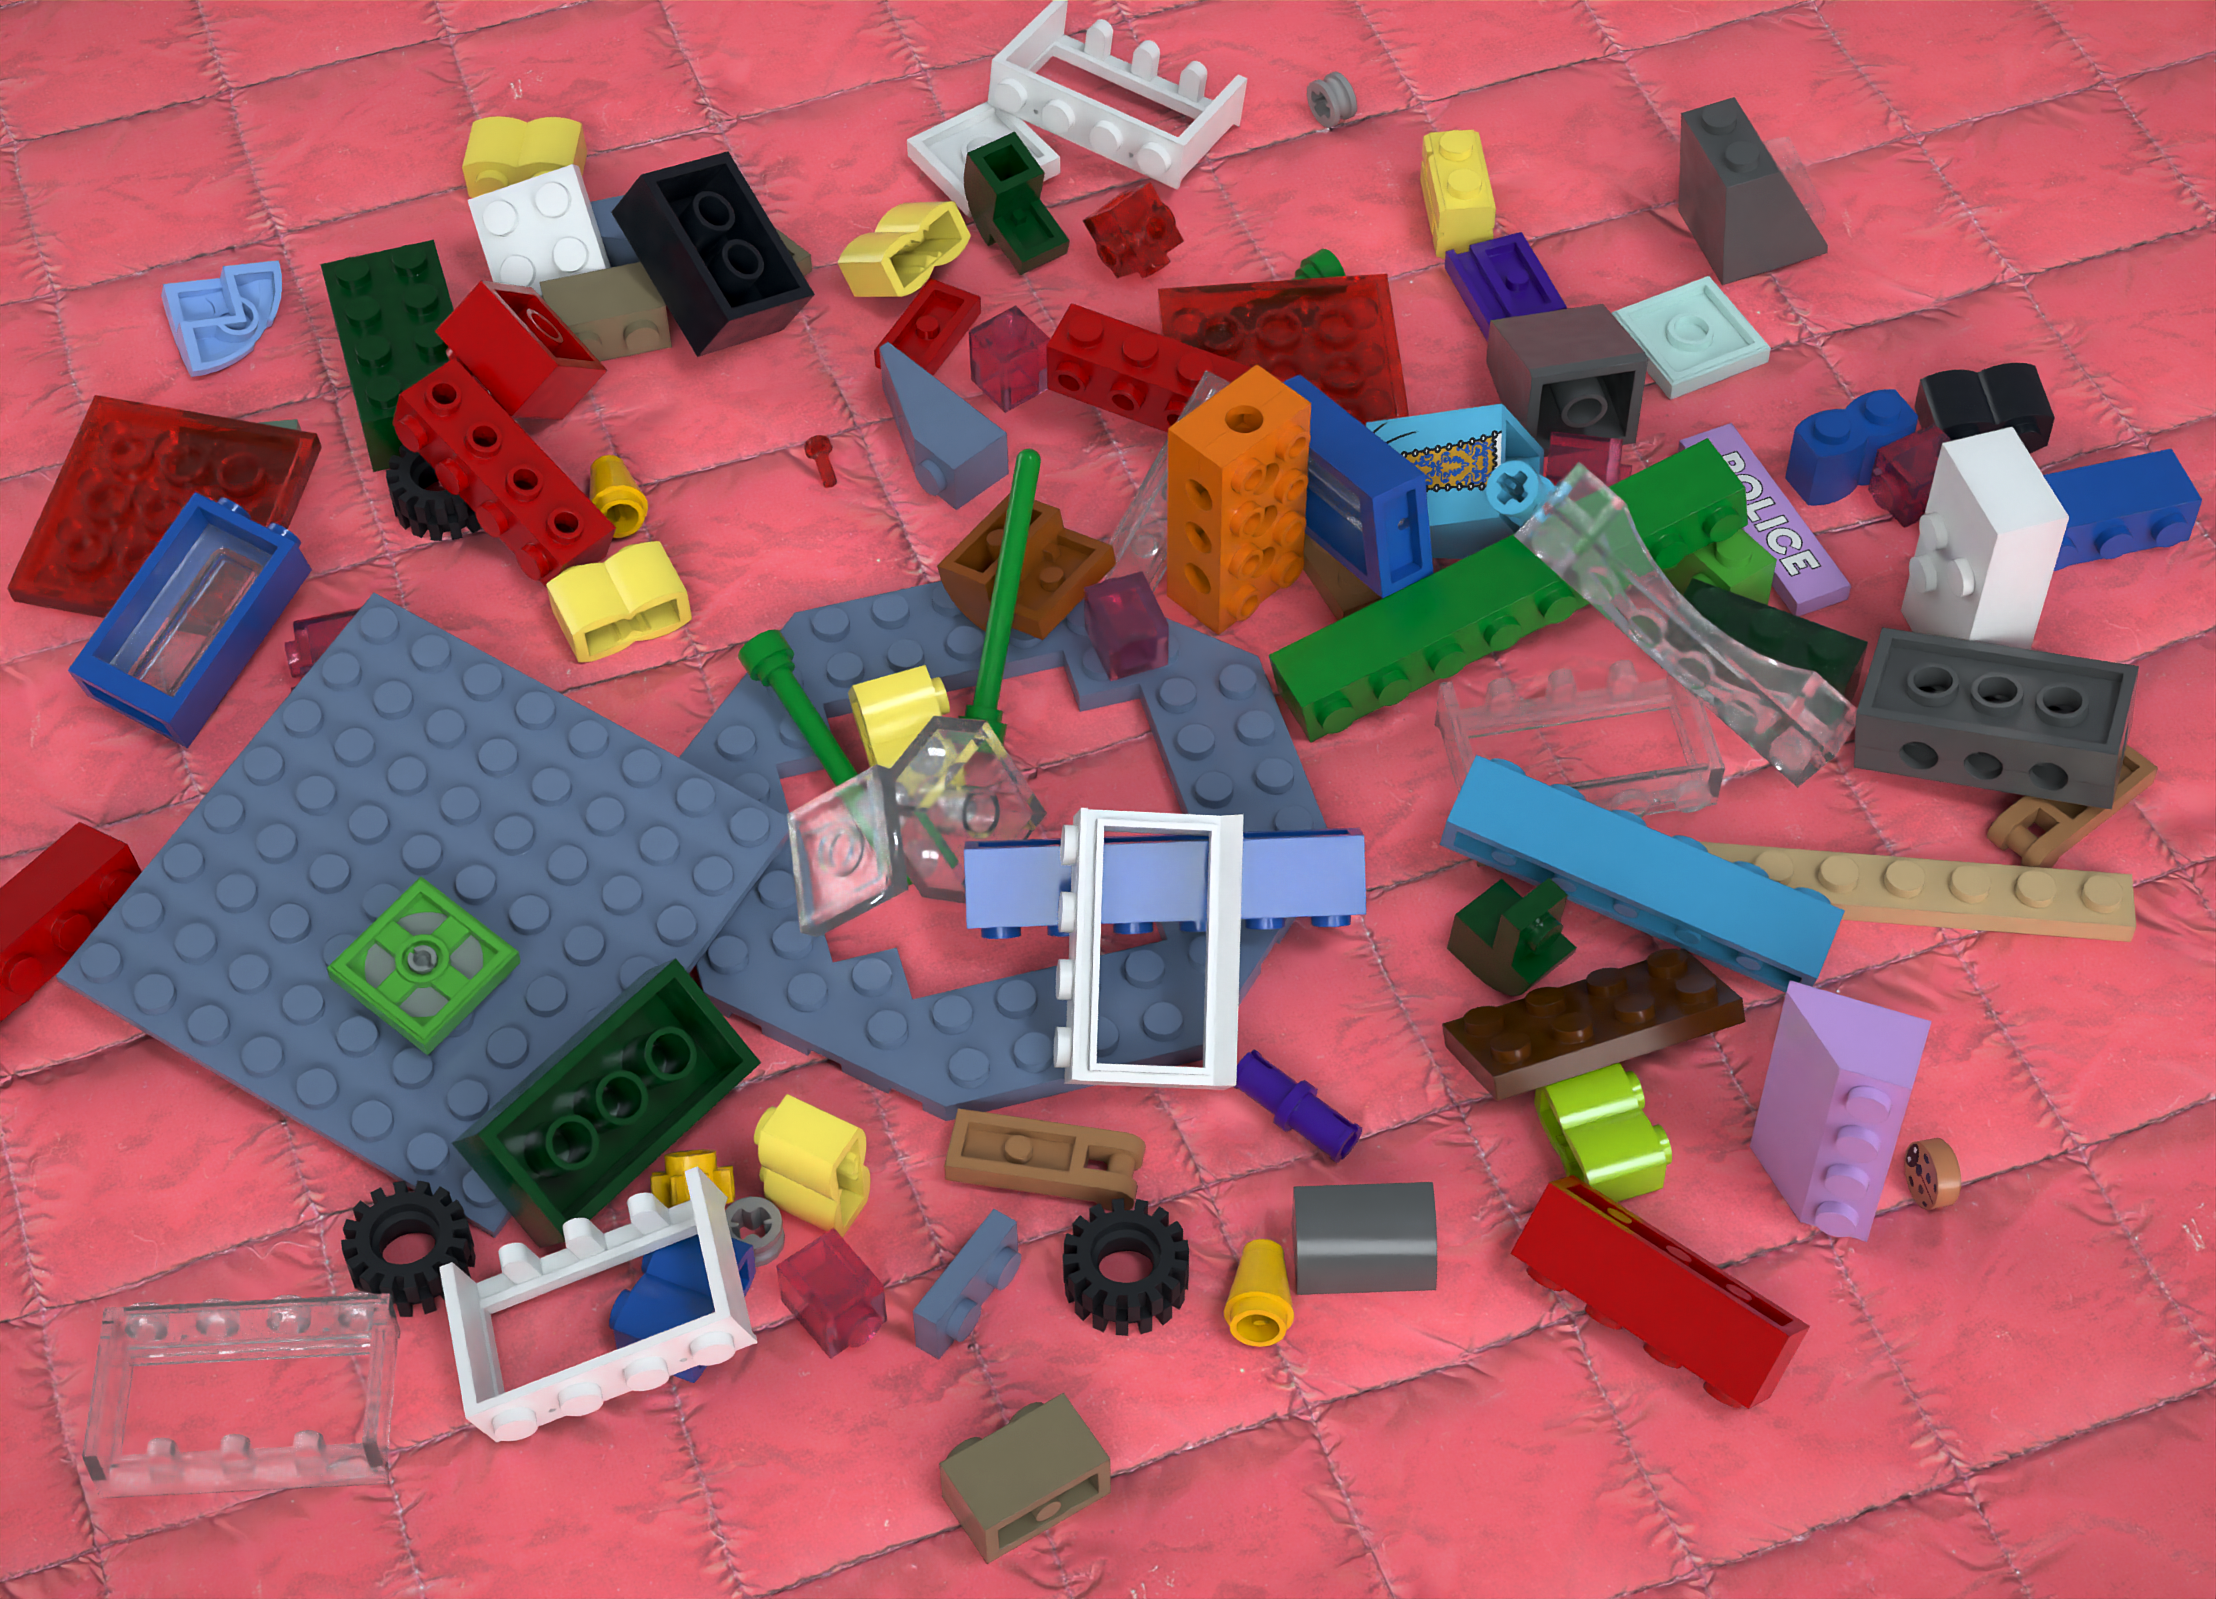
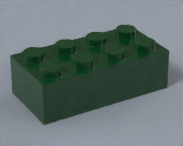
M434 240L320 264L373 472L389 469V460L392 455L401 457L399 447L402 445V442L396 434L395 427L392 425L399 394L450 361L446 354L448 345L435 332L454 309Z
M675 958L642 974L454 1140L452 1144L539 1248L563 1243L565 1238L562 1227L565 1222L574 1218H587L591 1220L761 1062Z

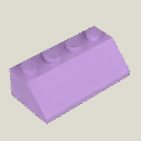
M1790 980L1750 1148L1799 1222L1816 1226L1831 1236L1852 1237L1867 1242L1932 1021Z

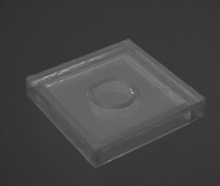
M876 764L787 814L800 933L819 937L908 890L893 769Z

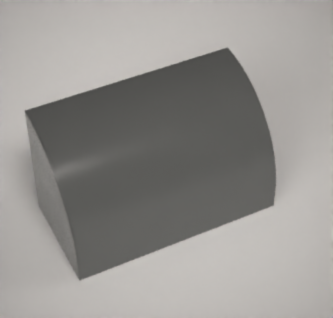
M1433 1182L1293 1187L1291 1224L1297 1295L1436 1290L1437 1227Z

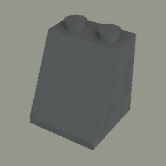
M1735 97L1681 113L1678 211L1722 285L1827 253L1828 245Z
M1603 304L1490 320L1486 362L1500 401L1544 449V457L1636 443L1648 359L1643 349Z

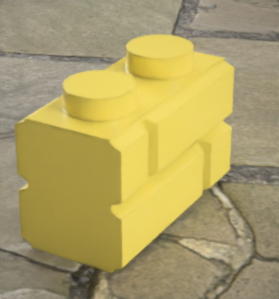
M1474 129L1430 132L1423 136V161L1421 162L1420 182L1430 230L1433 235L1436 257L1445 259L1446 251L1454 249L1456 254L1469 251V245L1493 239L1496 206L1479 132L1474 131Z

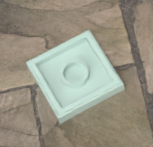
M1710 276L1611 313L1643 349L1648 359L1647 373L1670 400L1769 361L1771 347Z

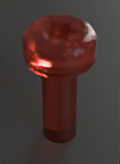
M816 435L805 442L804 450L808 458L815 460L824 487H833L837 484V478L829 458L833 447L827 436Z

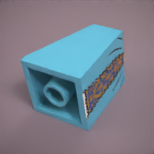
M1503 404L1366 423L1368 429L1425 473L1432 558L1464 559L1523 529L1513 523L1508 516H1504L1492 508L1486 495L1487 480L1494 469L1502 463L1512 460L1523 461L1543 476L1544 449ZM1510 479L1504 481L1509 487L1513 483ZM1525 491L1521 496L1526 498L1528 493ZM1405 518L1400 520L1399 523L1402 524Z

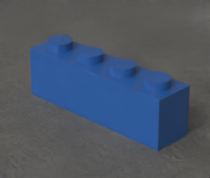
M2172 448L2043 475L2069 516L2054 571L2061 570L2070 565L2103 558L2114 559L2123 554L2155 547H2171L2190 539L2202 498Z

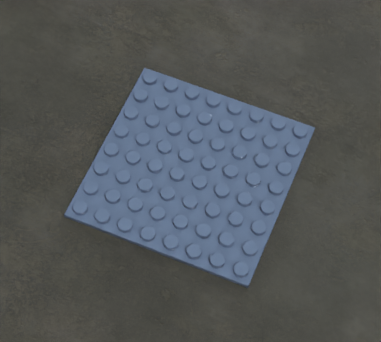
M373 593L59 971L56 978L58 982L388 1176L397 1181H405L407 1187L415 1191L417 1180L429 1182L433 1195L439 1187L444 1188L450 1192L452 1202L455 1200L459 1201L470 1224L496 1238L512 1215L453 1146L452 1142L647 970L676 958L689 974L795 830L796 821L395 603ZM420 876L519 952L521 963L428 1056L331 980L327 971V967Z

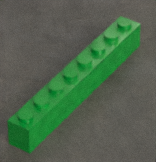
M1706 438L1270 654L1269 659L1277 690L1310 743L1327 734L1341 732L1348 728L1355 720L1383 706L1395 705L1404 700L1410 693L1440 678H1449L1461 671L1464 666L1494 651L1508 649L1520 638L1548 624H1555L1566 620L1576 610L1604 596L1616 595L1622 592L1629 584L1659 569L1670 568L1679 563L1685 556L1713 542H1721L1732 537L1739 529L1748 525L1746 487L1711 441Z

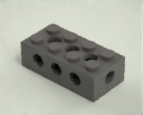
M1882 627L1856 712L1854 768L2112 810L2133 721L2139 666Z

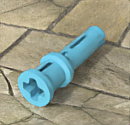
M1512 460L1502 463L1493 470L1487 480L1486 495L1492 508L1504 516H1508L1513 523L1523 529L1569 507L1566 502L1559 499L1558 490L1552 481L1538 474L1533 467L1523 461ZM1506 479H1510L1513 482L1510 487L1504 483ZM1525 491L1528 493L1526 498L1521 496Z

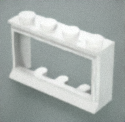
M1053 0L992 59L988 94L989 105L1175 189L1180 187L1181 180L1232 125L1240 127L1248 78L1238 74L1214 100L1204 97L1207 69L1201 62H1190L1181 72L1179 85L1157 76L1160 49L1151 40L1143 41L1134 50L1132 64L1110 55L1113 28L1106 20H1097L1087 30L1085 43L1065 35L1064 29L1068 0ZM1054 56L1195 120L1179 137H1176L1040 76L1036 72Z
M1080 808L1073 816V825H1063L1060 846L1061 865H1072L1071 892L1060 893L1058 929L1059 932L1069 933V959L1058 960L1057 1000H1067L1066 1027H1056L1054 1067L1065 1068L1064 1084L1226 1090L1236 1086L1244 814L1216 816ZM1104 831L1209 836L1203 1068L1097 1063Z
M698 1166L684 1171L691 1199L684 1203L666 1208L652 1193L635 1194L627 1200L630 1224L603 1233L587 1218L571 1219L565 1222L562 1227L567 1248L539 1258L522 1243L507 1244L498 1251L502 1273L478 1283L472 1280L453 1262L439 1267L465 1418L495 1442L521 1440L534 1434L538 1426L565 1416H582L598 1410L606 1400L632 1390L646 1391L655 1389L665 1384L669 1376L698 1365L711 1366L723 1363L733 1357L735 1351L758 1343L756 1335L752 1332L725 1213L728 1197ZM699 1235L715 1312L511 1391H504L491 1314L686 1238Z

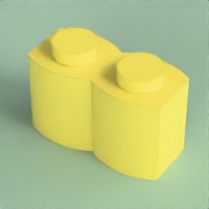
M501 116L486 117L474 121L462 165L469 197L475 198L571 164L579 166L583 176L587 147L582 123L560 117L539 118L528 123L519 119Z
M955 201L903 203L895 206L882 217L875 232L860 235L851 241L843 250L838 260V265L854 297L907 296L925 284L934 266L947 264L959 256L968 244L971 235Z
M660 541L625 546L603 563H589L569 567L546 584L552 612L576 659L582 663L596 661L618 653L635 641L650 640L667 635L692 620L688 593Z
M926 665L852 685L848 691V696L884 813L954 793L962 787L960 775L968 773V763L961 741L958 737L949 739L943 724L942 715L950 713V706L940 677L931 679Z
M786 1094L777 1108L771 1106L764 1112L754 1133V1143L758 1145V1157L762 1165L759 1177L760 1181L764 1182L765 1199L773 1202L777 1208L839 1238H843L866 1205L869 1197L870 1172L863 1165L866 1155L865 1132L863 1129Z

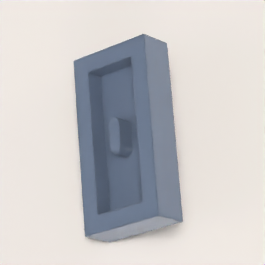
M993 1209L914 1308L913 1321L916 1347L939 1360L954 1340L962 1342L971 1334L981 1315L982 1304L995 1288L1000 1291L1005 1289L1014 1278L1020 1266L1021 1254L1018 1253L1017 1222Z

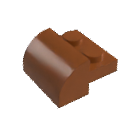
M1010 493L937 565L943 586L952 601L970 621L985 632ZM1034 500L1012 628L1044 640L1117 563L1112 545L1064 528L1060 509Z

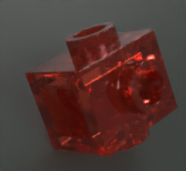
M1151 182L1120 193L1082 220L1096 243L1098 256L1112 270L1116 279L1138 272L1141 278H1146L1156 273L1171 262L1167 253L1184 242L1176 227V220L1172 211L1161 201Z

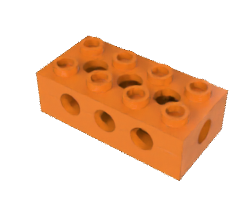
M1257 364L1168 428L1167 597L1217 635H1220L1235 622L1248 619L1257 610L1260 603L1278 589L1291 586L1298 579L1304 568L1308 459L1311 439V402Z

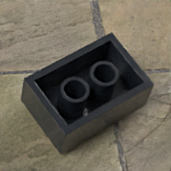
M729 151L641 174L611 212L697 357L784 330L815 295Z

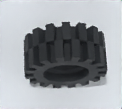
M402 444L399 447L401 457L392 455L389 460L390 470H386V479L395 516H398L400 525L405 530L411 526L413 535L420 538L429 530L431 540L442 541L443 532H451L452 540L463 538L461 529L467 527L472 534L480 530L481 526L475 512L459 495H453L447 490L430 491L425 489L439 481L435 469L419 452H412Z
M417 1180L415 1192H408L405 1181L394 1182V1195L386 1197L380 1187L370 1192L374 1203L372 1207L367 1206L360 1200L353 1208L356 1221L349 1219L345 1221L343 1232L346 1239L341 1240L342 1252L355 1289L358 1288L360 1297L368 1305L374 1300L377 1310L389 1315L393 1304L396 1303L400 1317H413L414 1304L422 1303L424 1313L428 1314L437 1310L434 1303L435 1297L441 1295L445 1300L440 1266L453 1262L471 1278L468 1267H475L476 1256L463 1207L458 1200L452 1202L449 1191L439 1187L433 1195L429 1182ZM410 1233H425L435 1239L434 1248L425 1257L415 1262L393 1264L383 1258V1251L387 1245L400 1236Z
M1124 1198L1112 1199V1212L1105 1213L1100 1203L1089 1208L1090 1223L1080 1215L1072 1223L1073 1235L1066 1234L1063 1254L1065 1294L1069 1303L1075 1301V1313L1083 1321L1092 1313L1093 1328L1102 1332L1105 1331L1109 1321L1116 1322V1335L1128 1336V1323L1137 1322L1140 1334L1152 1331L1153 1316H1156L1162 1325L1171 1320L1172 1306L1180 1310L1185 1301V1289L1188 1290L1189 1281L1188 1240H1183V1228L1178 1221L1169 1225V1212L1160 1206L1152 1216L1148 1215V1201L1136 1199L1134 1210H1124ZM1133 1251L1148 1257L1153 1264V1269L1149 1276L1142 1280L1122 1283L1103 1276L1099 1265L1103 1258L1112 1253Z

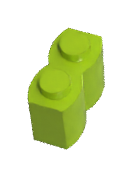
M1616 1063L1535 1089L1534 1105L1552 1147L1561 1158L1566 1176H1576L1615 1202L1663 1188L1666 1166L1672 1163L1671 1145L1663 1127L1659 1124L1652 1126L1648 1117L1642 1111L1645 1107L1644 1093L1640 1081L1633 1071L1625 1072L1621 1064Z

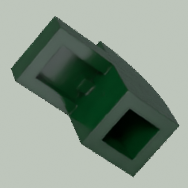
M1014 131L968 152L963 178L969 210L987 246L997 243L1019 275H1022L1067 254L1070 240L1040 200L1045 172Z
M1547 878L1527 895L1521 897L1501 879L1455 914L1447 949L1474 975L1491 988L1506 995H1521L1571 957L1577 948L1561 933L1563 925L1560 921L1568 894L1550 878Z

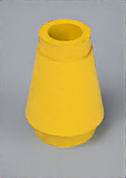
M604 455L597 458L590 468L589 499L616 527L613 537L622 538L630 536L638 531L644 522L648 512L647 499L621 458L614 455Z
M1268 1239L1252 1240L1243 1247L1242 1257L1224 1308V1318L1230 1326L1231 1334L1238 1341L1250 1346L1262 1347L1279 1342L1283 1339L1286 1330L1294 1321V1311L1284 1261V1250L1278 1243Z

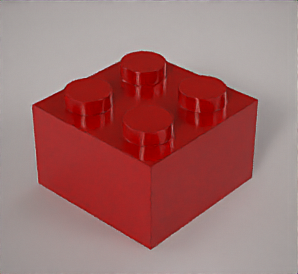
M481 280L435 330L439 337L448 345L446 350L448 358L450 360L455 358L471 375L474 374L493 399L513 417L562 420L608 371L532 287Z

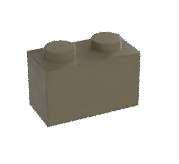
M641 262L539 282L542 299L600 362L672 347L665 302Z
M1064 1393L1044 1404L1042 1402H1035L1023 1407L1011 1418L1006 1426L983 1439L973 1437L963 1441L949 1453L946 1460L939 1463L942 1498L987 1564L1111 1493L1110 1457Z

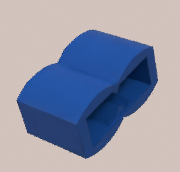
M1895 389L1877 390L1861 395L1853 400L1846 409H1831L1815 413L1801 421L1794 430L1785 479L1806 504L1811 506L1839 501L1851 494L1858 485H1875L1889 481L1903 472L1908 465L1919 416Z
M698 1234L643 1256L641 1269L644 1275L637 1281L631 1291L624 1289L619 1294L611 1310L609 1327L614 1332L616 1348L620 1349L715 1312ZM731 1237L745 1297L756 1273L753 1245ZM698 1365L673 1376L695 1383L707 1366Z

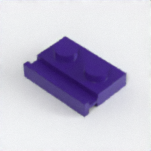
M1522 232L1469 245V251L1456 254L1454 249L1446 251L1444 268L1487 342L1490 320L1567 309L1566 304Z

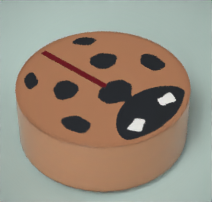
M1941 1138L1912 1142L1905 1154V1175L1913 1199L1925 1210L1953 1205L1959 1197L1961 1190V1172L1954 1151Z

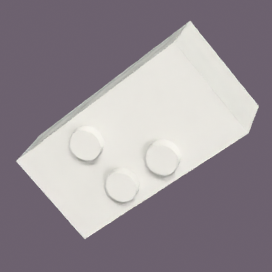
M2013 427L1942 443L1925 515L1921 516L1919 522L1920 535L1915 555L1909 562L1910 575L1901 612L1912 632L2031 649L2069 516Z

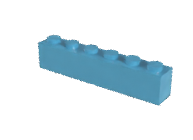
M1476 755L1448 816L1439 844L1534 886H1538L1547 878H1550L1568 894L1567 900L1679 948H1684L1691 953L1785 993L1790 980L1813 987L1845 910L1831 905L1830 900L1826 896L1815 890L1804 887L1793 889L1769 879L1768 874L1754 864L1743 861L1731 863L1708 853L1703 844L1692 838L1681 835L1672 837L1647 827L1644 820L1631 812L1624 810L1609 811L1587 802L1586 798L1574 788L1562 784H1552L1549 786L1526 776L1525 772L1518 765L1499 758L1488 760Z

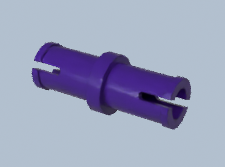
M1255 1049L1251 1053L1248 1052L1238 1063L1236 1086L1234 1088L1240 1089L1275 1115L1274 1124L1285 1132L1294 1129L1328 1154L1330 1159L1336 1163H1339L1340 1159L1343 1160L1351 1152L1361 1136L1362 1127L1356 1123L1353 1124L1316 1097L1317 1088L1306 1080L1297 1083L1263 1058L1262 1054Z

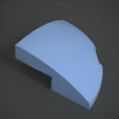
M279 260L223 266L220 278L163 284L161 298L181 358L191 377L220 371L240 361L254 350L255 342L267 327L272 326L277 315L282 292V273Z

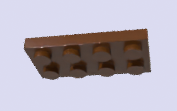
M1683 948L1680 950H1659L1650 954L1647 960L1619 969H1598L1588 974L1584 980L1558 988H1537L1530 991L1525 998L1501 1006L1476 1007L1465 1013L1462 1018L1443 1023L1442 1027L1446 1048L1496 1101H1500L1746 1021L1743 998Z

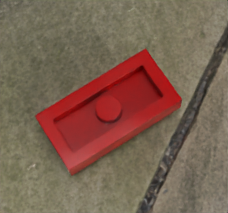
M930 278L874 350L875 367L881 369L879 347L889 342L933 376L981 314V297Z

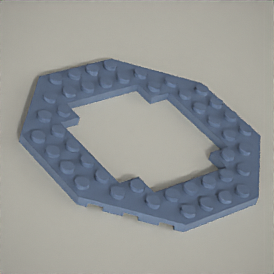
M942 581L795 612L780 631L794 652L792 661L795 669L792 673L829 730L828 718L853 713L848 696V691L852 685L926 665L930 678L940 677L946 692L976 686L985 638V631L976 626L959 610L945 590ZM1093 588L1044 640L1016 629H1011L1003 679L1064 666L1080 712L1140 699L1182 814L1216 816L1244 814L1243 832L1327 829L1257 655L1096 588ZM748 673L744 675L679 757L790 817L780 779L824 769L771 686H763L761 681L752 680ZM795 830L695 965L702 991L723 1016L729 1018L734 1013L761 1026L762 1034L807 1056L811 1051H814L841 1064L843 1073L888 1094L891 1089L921 1102L923 1111L944 1121L954 1120L958 1108L987 1112L1095 1086L1064 1084L1065 1068L1054 1067L1056 1027H1066L1067 1000H1057L1056 998L1057 966L912 999L897 948L833 962ZM1285 917V927L1264 930L1248 929L1245 927V919H1241L1238 1007L1260 975L1261 964L1274 944H1280L1297 917ZM1179 921L1155 922L1162 941L1100 955L1097 1063L1178 1066L1203 1060L1206 931L1179 930Z

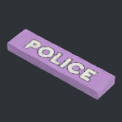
M1732 423L1679 441L1678 452L1708 438L1746 487L1748 525L1742 529L1777 559L1772 587L1795 618L1848 599L1851 584Z

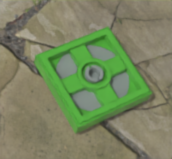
M420 876L327 967V971L331 980L428 1056L521 963L519 952Z

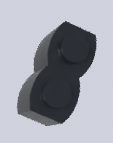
M2027 363L1996 365L1978 373L1970 370H1948L1920 379L1914 406L1916 414L1919 416L1918 420L1931 457L1938 461L1942 443L2008 427L2014 428L2029 454L2048 445L2055 419L2036 366Z

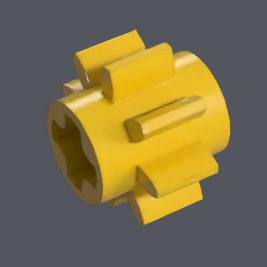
M713 1149L685 1150L665 1154V1171L652 1172V1176H650L651 1193L666 1208H671L691 1200L684 1171L697 1166L728 1197L726 1203L734 1202L733 1166L717 1167L716 1150Z

